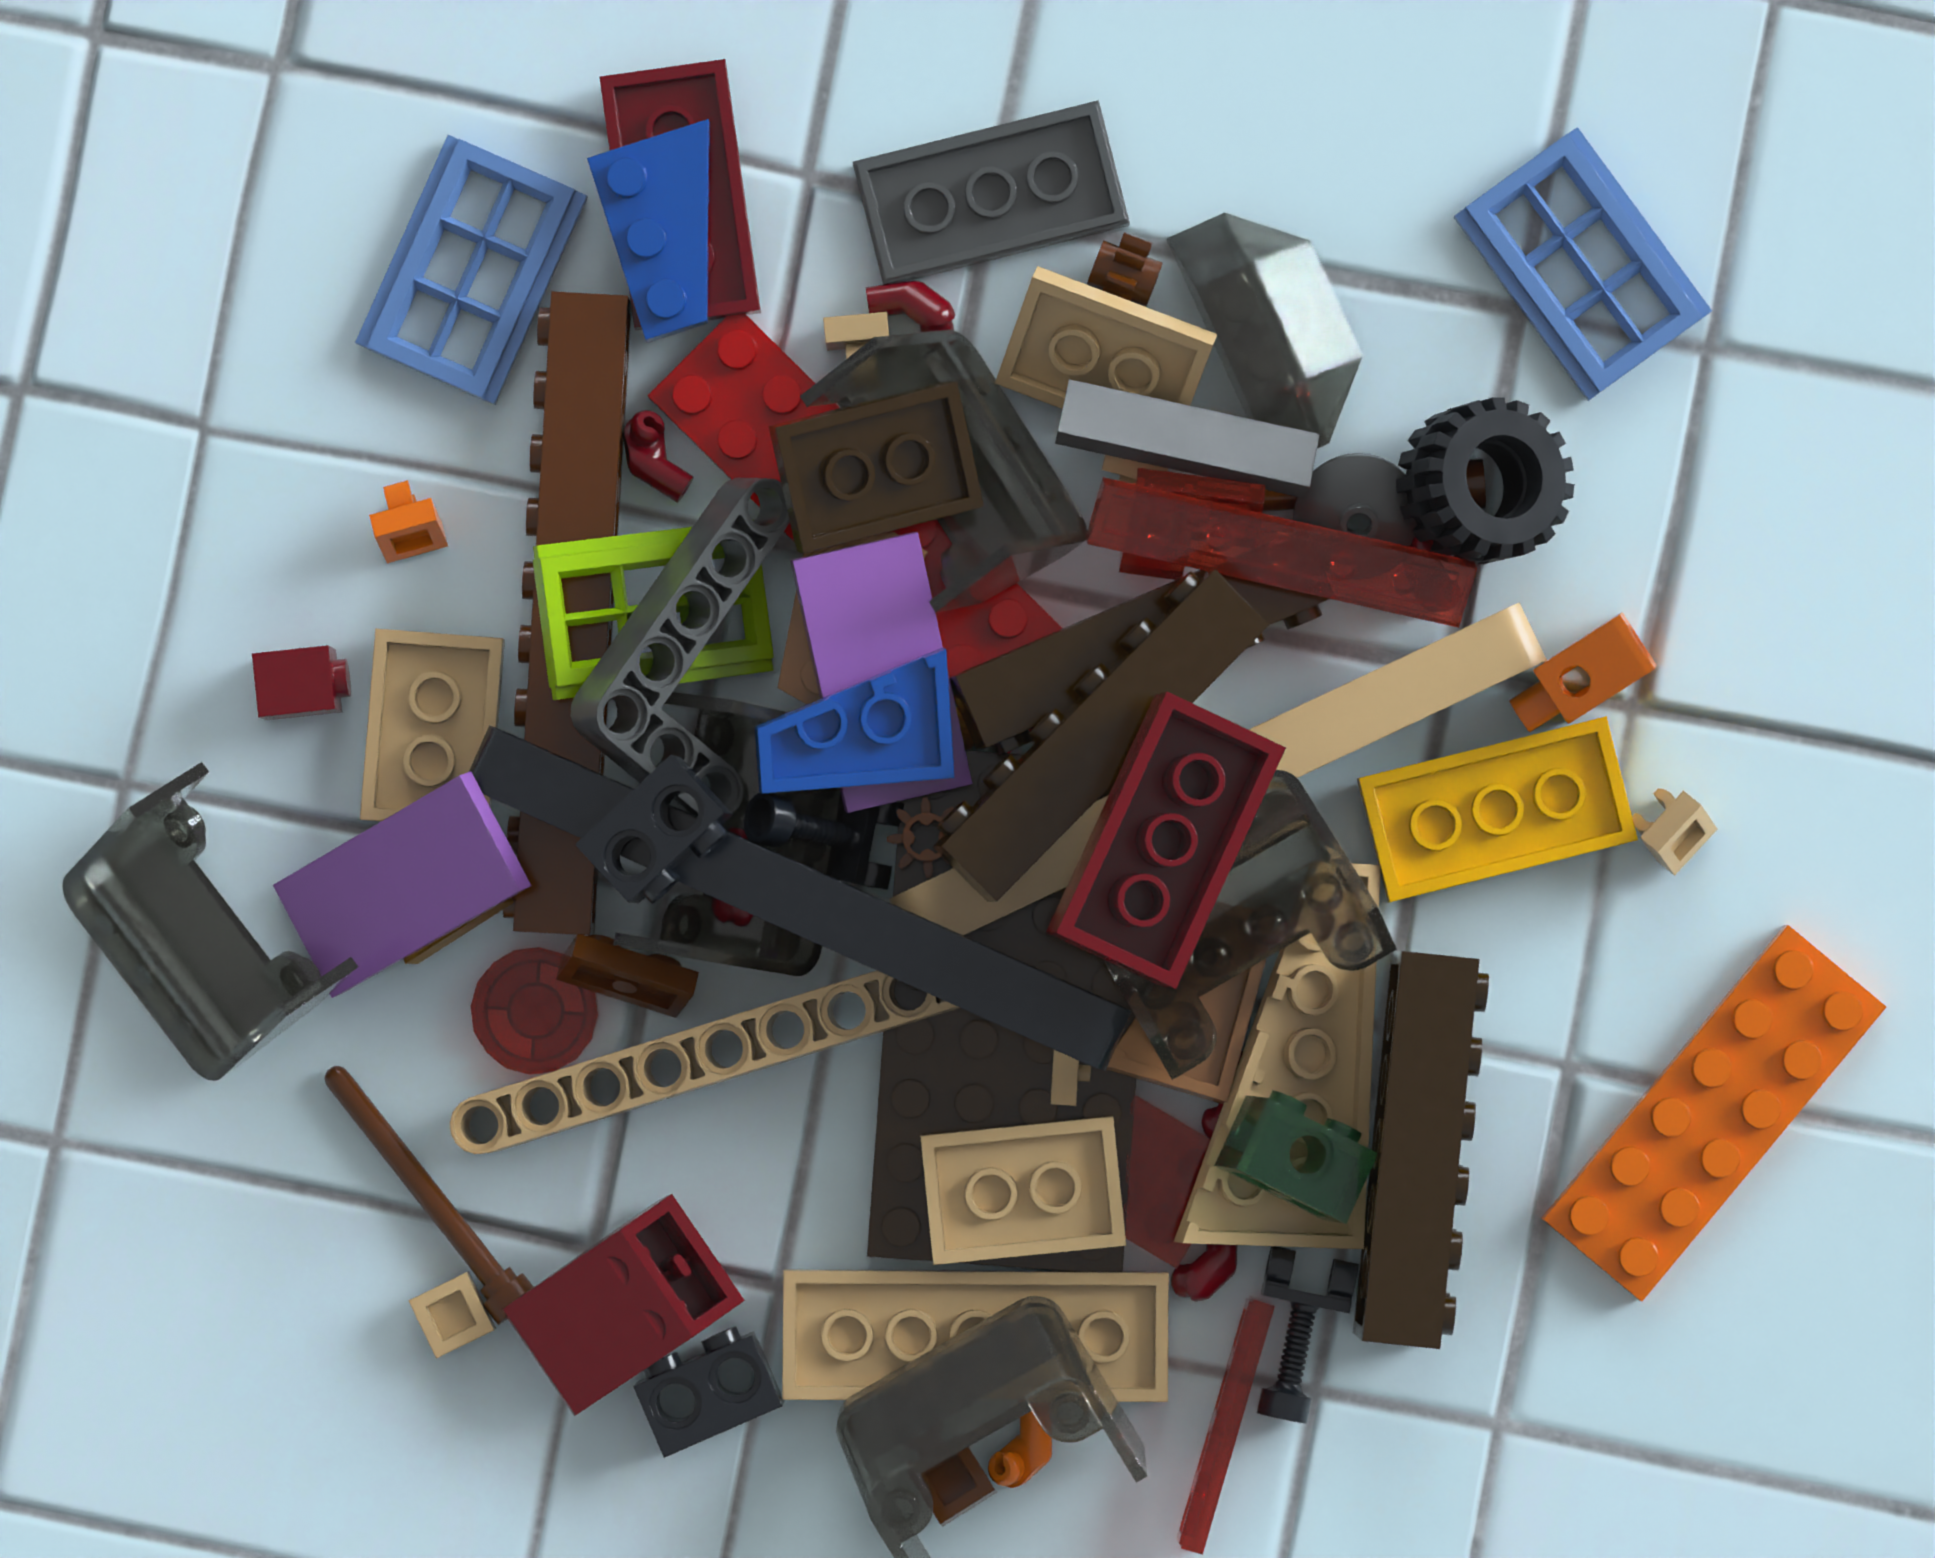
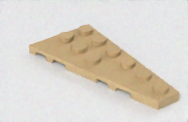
M1337 862L1311 863L1237 1066L1228 1101L1224 1103L1174 1242L1364 1249L1380 865Z

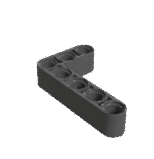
M734 478L727 481L717 491L578 690L571 704L570 716L573 726L579 734L639 783L670 755L678 756L686 762L700 779L705 775L707 776L710 790L732 813L739 808L743 799V784L739 774L661 708L789 525L790 520L782 485L776 479ZM755 492L759 498L760 511L757 518L753 521L748 512V501ZM719 543L723 547L725 558L721 570L717 572L713 567L712 553L715 546ZM684 594L689 604V614L681 624L677 619L676 604ZM648 646L653 655V665L650 672L644 676L639 665L640 656ZM612 698L616 703L617 717L614 724L608 728L603 719V709ZM660 737L664 746V753L661 761L654 766L650 757L651 746ZM688 793L676 796L669 804L698 817L697 802Z

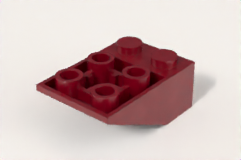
M670 1194L647 1207L501 1310L572 1414L576 1416L696 1336L745 1300L673 1194Z

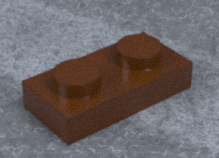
M578 933L561 957L556 980L677 1018L694 995L699 972L682 967L678 960L667 955H644L622 948L618 941L608 936L597 934L585 936Z

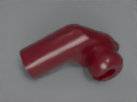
M650 410L637 412L626 423L623 433L628 469L633 476L678 503L688 490L694 476L667 460L664 439L665 424L661 416Z

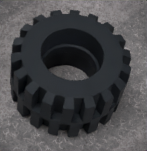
M1492 397L1437 413L1424 421L1426 427L1417 429L1412 433L1407 441L1414 449L1401 453L1398 466L1406 469V477L1396 479L1397 493H1407L1408 504L1401 506L1400 510L1404 520L1415 519L1418 526L1412 531L1413 535L1419 542L1434 541L1430 552L1440 558L1453 556V563L1463 565L1478 563V565L1533 552L1536 550V545L1547 543L1556 534L1551 526L1564 523L1569 513V510L1562 506V501L1573 498L1575 484L1566 483L1565 473L1573 471L1574 468L1572 458L1563 459L1559 450L1560 447L1566 444L1560 432L1549 434L1546 428L1550 420L1543 413L1538 412L1528 415L1529 404L1518 400L1505 403V398ZM1475 448L1487 453L1495 461L1502 475L1504 486L1503 498L1494 516L1486 513L1476 504L1468 489L1466 478L1467 465Z

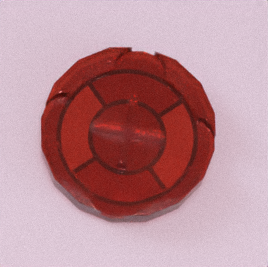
M541 947L514 950L495 961L477 982L470 1006L473 1031L485 1051L503 1067L529 1075L553 1072L577 1060L593 1040L599 1019L597 993L556 980L561 957L564 953Z

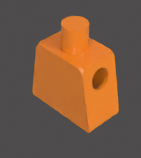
M1621 612L1536 667L1533 671L1539 681L1510 699L1509 702L1529 732H1532L1560 713L1569 724L1656 669L1657 664L1623 612ZM1578 666L1588 673L1590 685L1574 694L1565 688L1562 676Z

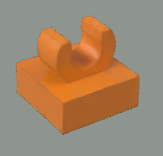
M408 480L383 487L389 510L369 516L374 537L387 563L448 547L443 523L431 498L416 501Z

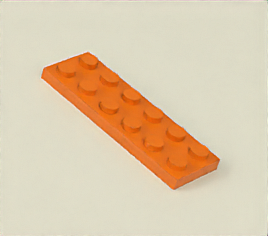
M1784 925L1541 1219L1642 1302L1881 1015L1886 1006L1792 927Z

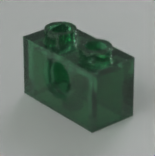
M1272 1090L1269 1098L1246 1095L1214 1166L1322 1220L1347 1224L1378 1153L1358 1143L1362 1136V1133L1334 1119L1327 1118L1324 1125H1321L1304 1116L1308 1106L1291 1096ZM1301 1137L1307 1145L1308 1155L1304 1165L1296 1170L1290 1161V1149L1292 1144Z

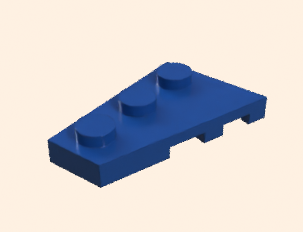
M709 119L587 158L647 343L708 324Z
M937 649L755 726L759 792L763 794L955 778L946 649Z

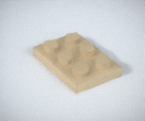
M1037 266L995 384L1061 409L1063 408L1069 379L1191 405L1217 334Z
M375 628L360 820L381 822L457 776L469 772L489 725L498 728L505 640L503 638ZM484 795L491 808L492 798Z
M1113 1116L920 1136L933 1265L1126 1246Z

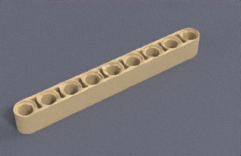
M876 970L470 1097L459 1103L453 1111L450 1120V1132L455 1143L466 1152L473 1154L499 1152L960 1007L927 993L926 999L920 1007L915 1010H906L895 999L894 989L898 980ZM853 992L862 998L866 1013L864 1020L859 1026L848 1030L837 1023L834 1018L833 1008L836 1000L841 995ZM786 1011L794 1012L801 1018L804 1024L802 1040L798 1045L789 1049L782 1047L776 1042L772 1030L776 1018ZM725 1030L732 1031L739 1036L743 1047L741 1058L735 1065L729 1068L717 1063L712 1055L714 1039ZM664 1049L670 1050L678 1056L682 1069L677 1081L668 1087L659 1084L651 1072L653 1058ZM603 1068L615 1073L620 1081L618 1097L607 1106L600 1104L594 1099L590 1086L594 1075ZM543 1087L555 1093L559 1100L558 1114L548 1124L537 1121L530 1109L532 1096ZM482 1106L494 1112L498 1119L497 1133L487 1143L477 1140L470 1130L471 1116Z

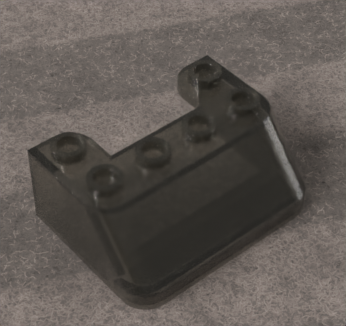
M1276 770L1177 988L1161 987L1104 959L1102 961L1170 1078L1173 1080L1204 1062L1213 1052L1217 1042L1216 1027L1199 999L1200 996L1309 933L1312 934L1326 959L1333 966L1347 971L1366 968L1394 952L1397 948L1378 905L1301 782L1289 772Z

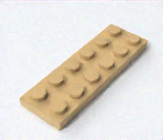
M784 1269L782 1400L1168 1402L1169 1273L1146 1271Z

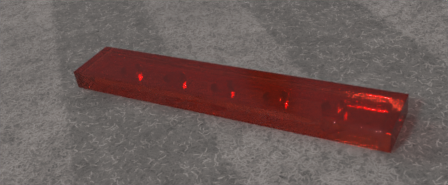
M1102 477L1086 534L1087 544L1205 571L1216 569L1222 575L1458 628L1477 572L1474 561Z

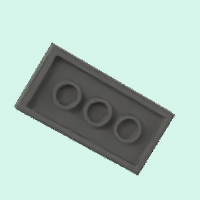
M1099 100L853 161L883 285L906 282L1126 227L1130 224Z

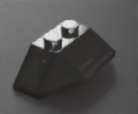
M1225 212L1167 238V243L1206 329L1217 334L1214 342L1215 349L1246 417L1320 434L1317 449L1328 445L1363 356L1311 241Z

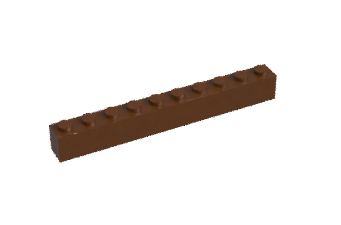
M551 291L550 308H539L538 346H548L546 371H536L534 378L533 405L534 409H544L543 435L532 434L530 472L540 473L539 498H528L526 509V536H536V546L618 536L632 311L631 302L627 295ZM524 561L522 599L533 600L531 625H521L519 631L518 662L529 663L527 689L517 688L514 708L515 727H525L524 740L604 775L605 754L581 736L573 726L570 715L571 704L574 698L553 700L551 687L549 688L533 562ZM611 573L561 579L566 614L614 608ZM613 621L569 626L568 634L572 662L601 658L612 643ZM608 702L606 703L603 709V719L606 726L608 717ZM521 811L520 816H509L507 840L514 854L517 855V859L531 887L512 897L514 903L503 909V918H514L513 931L566 935H577L579 933L585 936L595 934L598 869L575 845L581 838Z

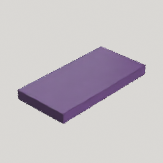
M918 532L790 560L820 699L943 648ZM949 673L948 682L955 778L840 787L844 810L847 813L972 784Z
M470 771L457 776L274 884L273 887L333 998L345 993L531 887V884Z

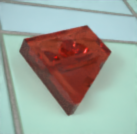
M1135 1095L1130 1105V1115L1134 1116L1131 1154H1127L1125 1180L1129 1189L1128 1199L1123 1205L1125 1237L1127 1240L1177 1269L1191 1243L1174 1242L1211 1139Z

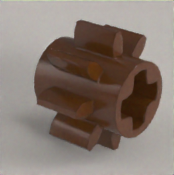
M1124 232L1119 246L1103 240L1087 285L1147 307L1163 263L1148 257L1152 242Z
M924 797L921 802V814L911 817L904 810L898 809L896 811L899 820L905 824L903 834L888 836L887 842L894 845L904 844L907 853L900 859L898 864L901 869L908 867L915 859L923 862L924 874L926 878H931L933 862L942 858L950 865L939 853L935 854L930 849H925L920 854L914 852L911 847L915 843L916 838L910 830L918 822L926 828L934 822L939 824L954 807L946 809L941 816L931 813V804L928 797ZM942 832L938 836L939 840L944 835Z

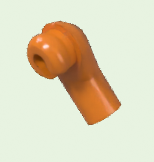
M1019 1401L1020 1434L999 1452L994 1453L988 1462L989 1476L997 1485L1010 1488L1021 1486L1050 1461L1052 1457L1051 1401Z

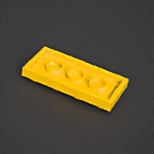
M1607 716L1357 779L1378 865L1381 867V877L1388 903L1638 840Z

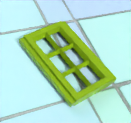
M692 527L533 546L534 576L549 688L551 687L553 700L574 698L601 659L572 662L568 627L617 620L619 633L638 606H628L624 571L666 566ZM719 543L714 548L712 560L725 558L723 547ZM762 564L733 604H741L745 639L705 644L679 683L773 671L772 658H774ZM611 573L615 608L566 614L562 578ZM684 594L676 604V613L680 612L681 624L689 614V604ZM644 652L640 656L639 665L644 676L652 668V652Z

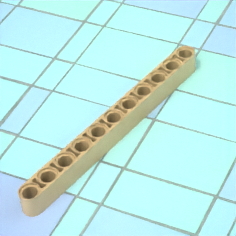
M1520 602L1249 729L1286 747L1266 793L1547 661ZM1108 796L1096 801L997 902H987L954 868L888 900L898 907L961 935H965L1067 887Z

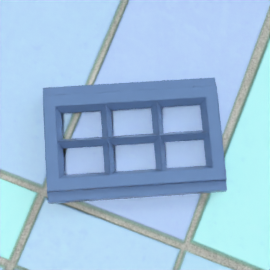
M1578 127L1560 138L1453 217L1587 401L1712 312L1706 301ZM1560 167L1564 168L1592 207L1565 228L1534 188L1535 185ZM1523 194L1554 235L1526 256L1495 215ZM1600 219L1631 260L1630 263L1605 281L1600 278L1572 240ZM1561 247H1563L1593 288L1566 309H1564L1534 268V266ZM1639 272L1670 313L1643 334H1641L1612 294L1613 291ZM1599 301L1604 303L1632 341L1604 362L1573 321Z
M447 135L355 343L383 357L496 405L588 196L464 140ZM471 170L503 184L483 230L450 217ZM514 189L546 203L526 250L494 236ZM444 230L476 243L455 291L424 278ZM488 249L520 262L499 310L467 297ZM417 290L449 303L429 351L397 337ZM461 309L493 323L473 369L440 356Z

